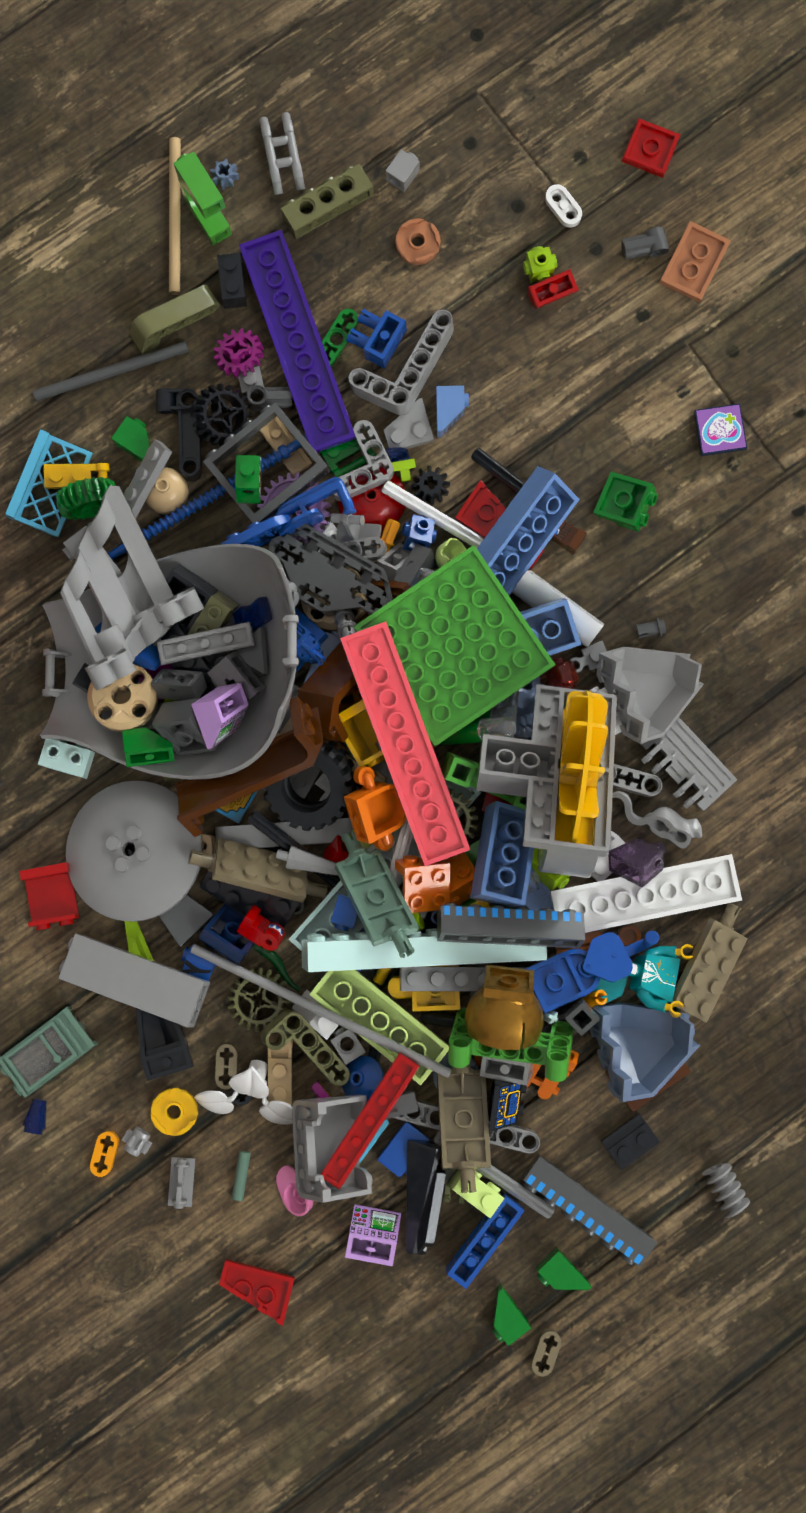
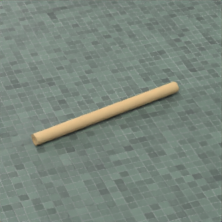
M177 137L169 139V294L171 295L180 294L181 187L174 162L181 156V139Z

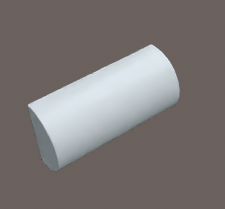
M531 570L526 571L512 592L532 608L560 598L567 599L580 641L586 647L590 645L604 626L603 622Z

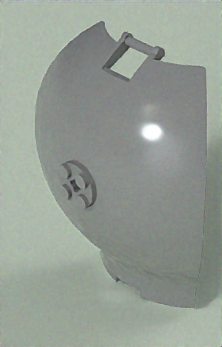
M248 544L208 546L173 554L156 561L165 579L173 568L181 564L217 588L218 592L221 591L238 603L239 606L225 627L251 622L252 631L264 627L268 674L259 679L266 688L248 703L249 706L238 730L218 743L215 751L178 756L173 750L174 762L133 766L130 768L153 775L191 780L223 777L242 770L255 762L274 740L289 707L296 668L299 665V659L297 658V623H299V618L295 613L290 586L279 558L265 548ZM90 588L85 590L79 599L95 628L102 622V610ZM63 599L46 602L42 606L49 619L57 651L49 648L43 649V656L46 659L45 689H42V696H53L56 698L50 718L40 736L42 739H61L80 744L126 766L122 732L113 731L101 725L90 711L87 699L88 693L72 684L83 664L91 665L93 663ZM173 624L167 632L172 630L175 625ZM233 651L205 656V658L213 668ZM55 657L65 658L66 676L64 689H54ZM135 677L133 683L139 684L137 678ZM164 699L157 703L153 717L141 728H150L162 703H165ZM138 708L135 716L142 717L146 713V709ZM105 710L101 715V719H109L112 711Z

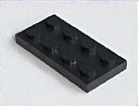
M208 871L199 886L244 917L252 906L255 905L261 909L259 913L261 916L272 923L280 924L283 928H285L300 904L297 901L213 880V872Z

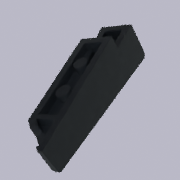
M408 1140L406 1251L409 1254L426 1255L427 1247H432L435 1243L446 1173L438 1165L441 1149L434 1141Z

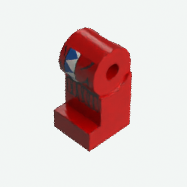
M253 905L236 932L268 951H274L286 935L285 930L280 924L272 923L259 914L261 909Z

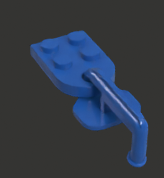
M333 477L284 502L274 517L261 523L258 521L250 524L247 530L242 533L236 532L226 538L227 540L221 544H248L263 547L278 535L285 536L286 534L290 535L297 532L296 528L304 524L313 527L322 522L325 517L318 509L307 510V508L335 493L338 494L342 502L343 514L350 515L357 511L354 509L353 501L342 479ZM299 510L302 511V514L291 519V514Z
M648 931L644 939L624 947L617 934L608 932L593 938L588 951L570 949L525 968L526 970H534V994L543 1009V1015L589 995L599 984L600 978L613 983L627 977L633 969L630 957L658 943L659 934L656 931Z

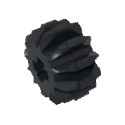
M429 465L427 466V472L420 468L418 470L420 476L413 475V481L416 483L411 484V489L417 490L414 493L415 497L419 498L422 496L421 500L424 502L429 499V503L432 506L434 505L435 498L441 503L443 502L441 495L448 496L449 491L445 488L450 487V482L444 481L447 478V473L439 475L441 468L437 467L435 472H432V467ZM428 482H432L434 489H429L427 486Z

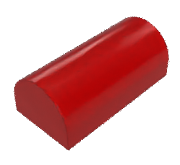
M571 269L529 286L527 291L533 307L538 309L579 291Z

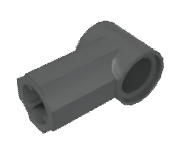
M655 227L642 235L621 240L622 253L625 260L646 255L659 257L669 252L663 227Z
M253 385L247 391V404L251 405L250 409L252 411L260 412L267 405L272 406L274 403L280 409L292 408V394L289 387ZM254 395H260L263 397V400L254 402L251 398Z

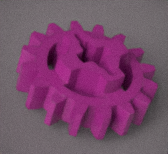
M243 328L239 330V333L232 329L230 336L224 333V340H217L219 347L214 348L216 354L214 359L220 371L224 370L227 376L233 373L235 378L238 377L239 373L246 377V371L248 370L254 373L253 367L255 365L260 366L259 359L264 358L262 353L264 348L257 335L254 336L251 330L245 334Z

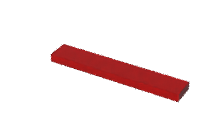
M399 1052L322 1170L321 1175L324 1176L325 1181L340 1190L420 1067L419 1064Z

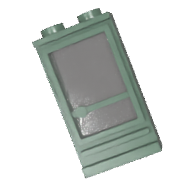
M71 1006L63 1009L0 1057V1071L6 1077L9 1075L14 1082L12 1086L18 1095H23L25 1098L30 1096L98 1045V1042L96 1040L92 1041L85 1032V1025L82 1022H78L71 1013L74 1010Z

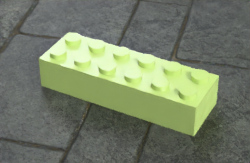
M357 970L328 971L309 994L325 1008L438 1063L449 1051V1045ZM361 1036L393 1063L398 1055L397 1053ZM420 1065L412 1079L419 1085H422L432 1070Z

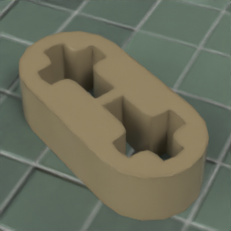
M230 1043L221 1045L216 1052L215 1081L218 1087L225 1090L231 1088L229 1082L228 1085H225L224 1080H220V1076H223L225 1073V1068H229L228 1075L231 1077L238 1074V1050L236 1046ZM226 1048H229V1051L234 1054V1056L229 1058V1065H225V1057L221 1056V1052H224Z
M545 1329L541 1332L531 1359L534 1373L541 1377L548 1376L552 1372L561 1347L560 1336L554 1329ZM550 1335H553L556 1343H551L549 1350H546L547 1344L544 1339H549ZM547 1355L545 1361L548 1367H543L542 1370H539L536 1362H541L543 1356Z

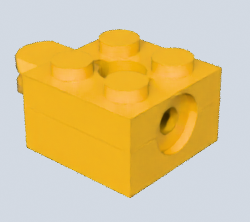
M459 965L421 966V967H459ZM394 976L389 981L388 991L392 997L396 999L412 998V1011L460 1010V991H400V976Z

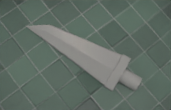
M291 846L289 852L280 849L277 851L276 859L287 861L286 868L338 875L335 870V862L298 849L295 846Z

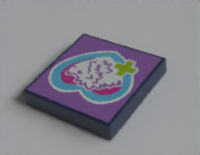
M740 404L694 411L701 456L747 449Z

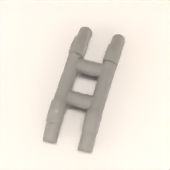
M284 112L281 115L285 132L284 136L272 138L268 118L261 117L259 119L274 195L283 194L279 168L292 166L296 190L305 189L292 120L288 112ZM287 145L290 157L276 159L274 147Z

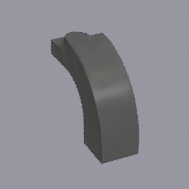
M582 998L567 1004L557 1012V1022H568L574 1028L573 1034L578 1032L581 1036L599 1021L598 1014ZM546 1023L542 1028V1032L551 1034L553 1023Z

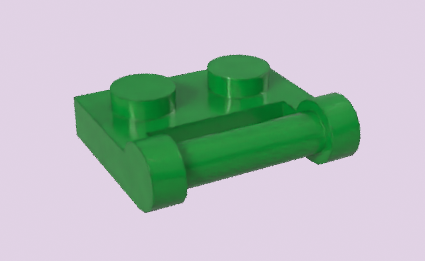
M356 440L320 452L334 477H340L367 464L362 456L341 469L336 466L361 451ZM371 447L368 448V455L376 456Z

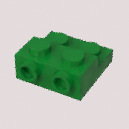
M611 471L593 513L597 517L616 522L618 526L639 532L640 528L645 527L648 523L649 514L647 512L650 506L656 504L658 493H656L652 483Z

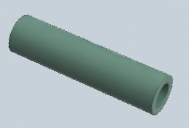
M239 1151L231 1198L233 1200L243 1201L251 1152Z

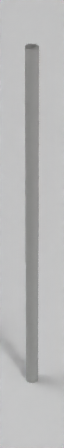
M196 944L193 945L190 953L397 1054L400 1052L414 1062L448 1078L452 1069Z

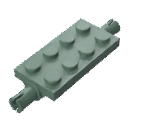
M350 831L351 837L347 832L342 836L341 840L344 842L349 855L344 861L335 864V870L373 947L393 941L401 958H405L404 953H406L407 957L412 955L414 948L407 935L418 932L419 926L380 850L367 851L356 840L354 831Z

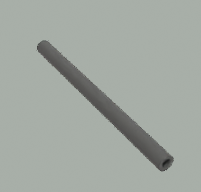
M183 341L35 389L33 393L36 401H40L187 353L189 350L186 342Z

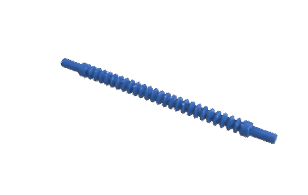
M294 440L286 446L282 444L278 447V451L273 450V454H267L266 458L261 457L262 473H264V469L269 470L270 465L275 466V462L281 463L282 458L286 460L291 457L290 454L302 446L297 440ZM233 474V478L230 479L228 477L227 481L235 489V474ZM216 484L215 489L211 487L210 492L205 491L203 496L199 494L198 499L193 498V502H187L188 505L182 504L181 509L176 508V512L171 511L170 516L165 515V519L159 518L158 523L154 521L153 526L148 525V529L143 528L142 533L145 539L151 541L152 536L156 538V534H162V530L168 531L169 526L174 527V523L179 524L180 519L184 521L185 516L190 517L192 512L196 514V510H202V506L207 507V503L213 504L214 499L219 500V496L224 497V493L227 491L222 485ZM121 544L109 551L108 554L114 560L126 553L127 550L124 544Z

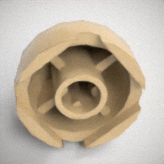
M164 467L146 499L149 508L163 515H169L171 511L175 512L176 508L181 509L182 504L185 505L189 497L188 484L183 475L175 469Z

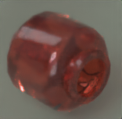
M563 657L553 660L556 665L545 672L549 686L569 689L576 688L575 684L579 681V677L574 663L568 660L564 661Z

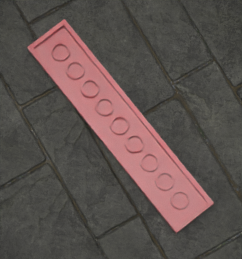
M387 621L340 638L424 866L469 851L470 846Z

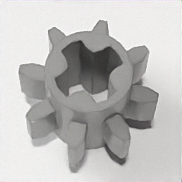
M135 1127L133 1131L128 1129L121 1139L125 1142L123 1149L136 1157L140 1153L146 1154L152 1145V1142L148 1141L151 1135L139 1127Z

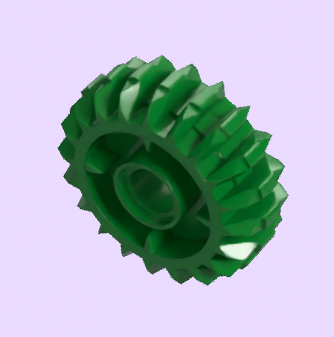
M92 477L91 479L85 478L84 480L69 483L68 486H63L56 495V504L61 516L73 520L95 517L100 509L101 499L109 485L116 486L115 482L109 478Z

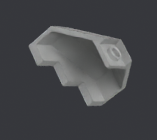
M621 647L600 653L596 675L599 682L604 683L608 694H614L617 697L616 712L622 723L619 727L623 735L642 744L663 737L704 685V683L699 681L702 664L690 659L691 654Z

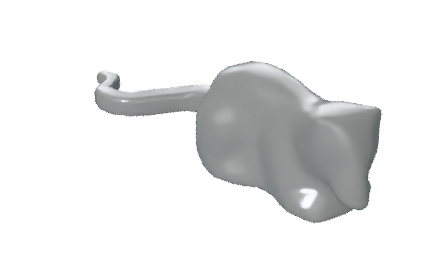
M621 791L613 793L612 798H620L624 802L626 817L632 824H648L653 833L661 838L669 839L680 848H686L690 844L691 838H702V828L697 818L684 819L676 811L668 807H659L644 817H639L633 813L631 799L626 793Z

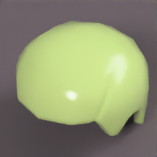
M450 538L442 543L435 553L437 566L439 568L467 550L463 543L456 538Z

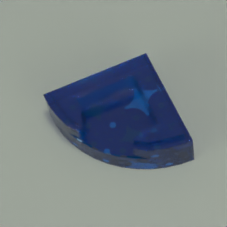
M386 448V453L391 462L410 458L406 448Z

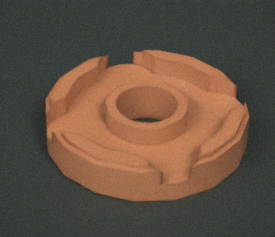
M420 218L411 219L402 224L395 239L396 250L400 257L414 265L426 264L433 260L439 252L441 242L439 231L435 225ZM415 237H421L424 240V244L415 246L411 241Z

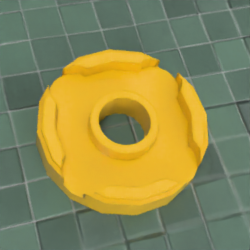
M178 1087L168 1088L159 1093L153 1100L151 1120L155 1128L161 1133L171 1136L182 1135L189 1131L196 1123L198 1104L194 1096L187 1090ZM171 1105H176L180 1108L181 1114L178 1118H171L169 1116L168 1108Z

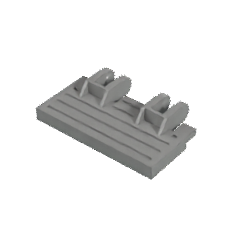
M679 717L663 737L641 744L645 750L652 744L655 745L641 759L644 764L649 762L658 751L665 756L663 760L652 768L651 772L654 775L670 762L671 764L665 769L668 775L677 784L683 779L687 780L673 793L676 798L684 794L685 790L691 785L697 790L693 796L684 802L683 806L686 809L702 796L703 798L696 805L704 811L737 781L736 777Z

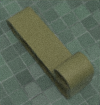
M207 285L200 286L139 315L132 323L130 337L142 354L152 352L159 346L161 338L209 316L220 307V304Z
M285 1009L262 1030L260 1035L261 1041L271 1050H280L293 1040L322 1075L332 1084L342 1086L348 1082L350 1077L348 1068L303 1016L295 1010ZM291 1016H295V1024L291 1027H287V1019ZM274 1032H278L277 1041L269 1043V1036ZM310 1033L311 1040L307 1044H302V1037ZM326 1051L325 1059L317 1061L319 1052ZM330 1066H333L338 1070V1077H336L335 1073L329 1068Z

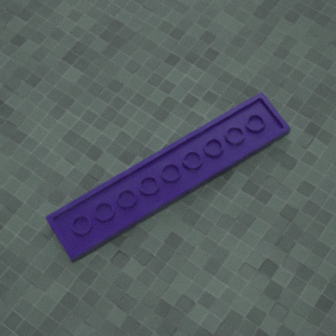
M282 229L239 244L309 444L318 453L355 440L356 436Z

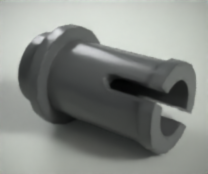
M656 618V621L636 624L638 639L653 635L662 636L663 633H666L664 619L659 620V618Z

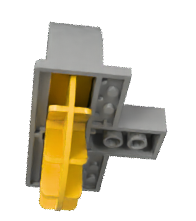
M536 684L531 740L483 734L476 791L526 797L523 846L538 848L539 872L590 878L595 869L598 856L606 857L610 851L617 697L614 694Z

